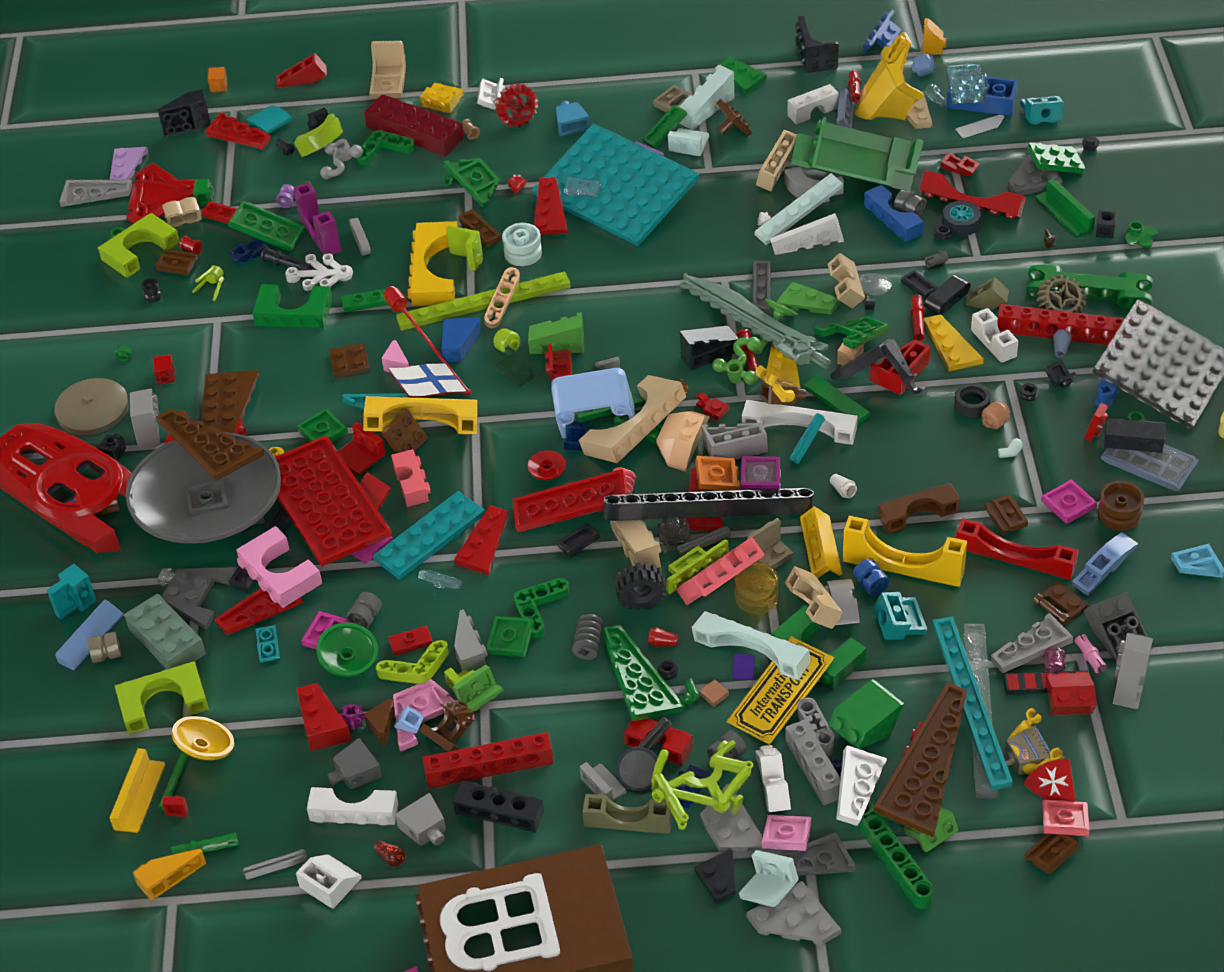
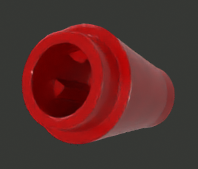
M658 627L650 628L648 644H651L652 647H676L678 635Z

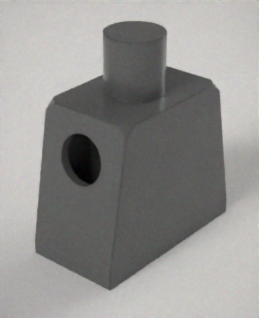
M360 738L334 756L333 761L336 770L327 774L333 786L344 781L349 789H354L382 777L379 763Z

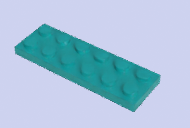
M457 491L373 555V559L393 576L401 580L482 518L485 510L460 491Z

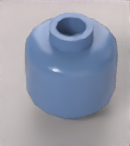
M927 53L914 57L913 64H911L913 74L917 73L919 77L932 74L934 68H936L933 57Z

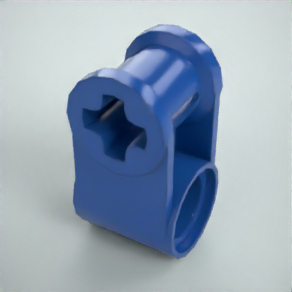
M1105 374L1102 375L1097 388L1098 395L1095 399L1097 407L1101 403L1108 405V408L1112 406L1120 390L1122 379Z

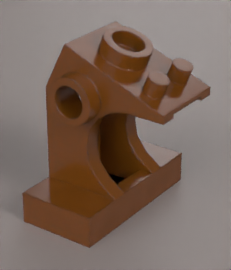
M462 701L441 703L440 705L444 707L443 714L445 715L441 723L435 728H430L423 724L419 731L448 752L460 750L455 744L464 731L471 726L474 712ZM454 720H457L455 729L452 732L449 731L450 725Z

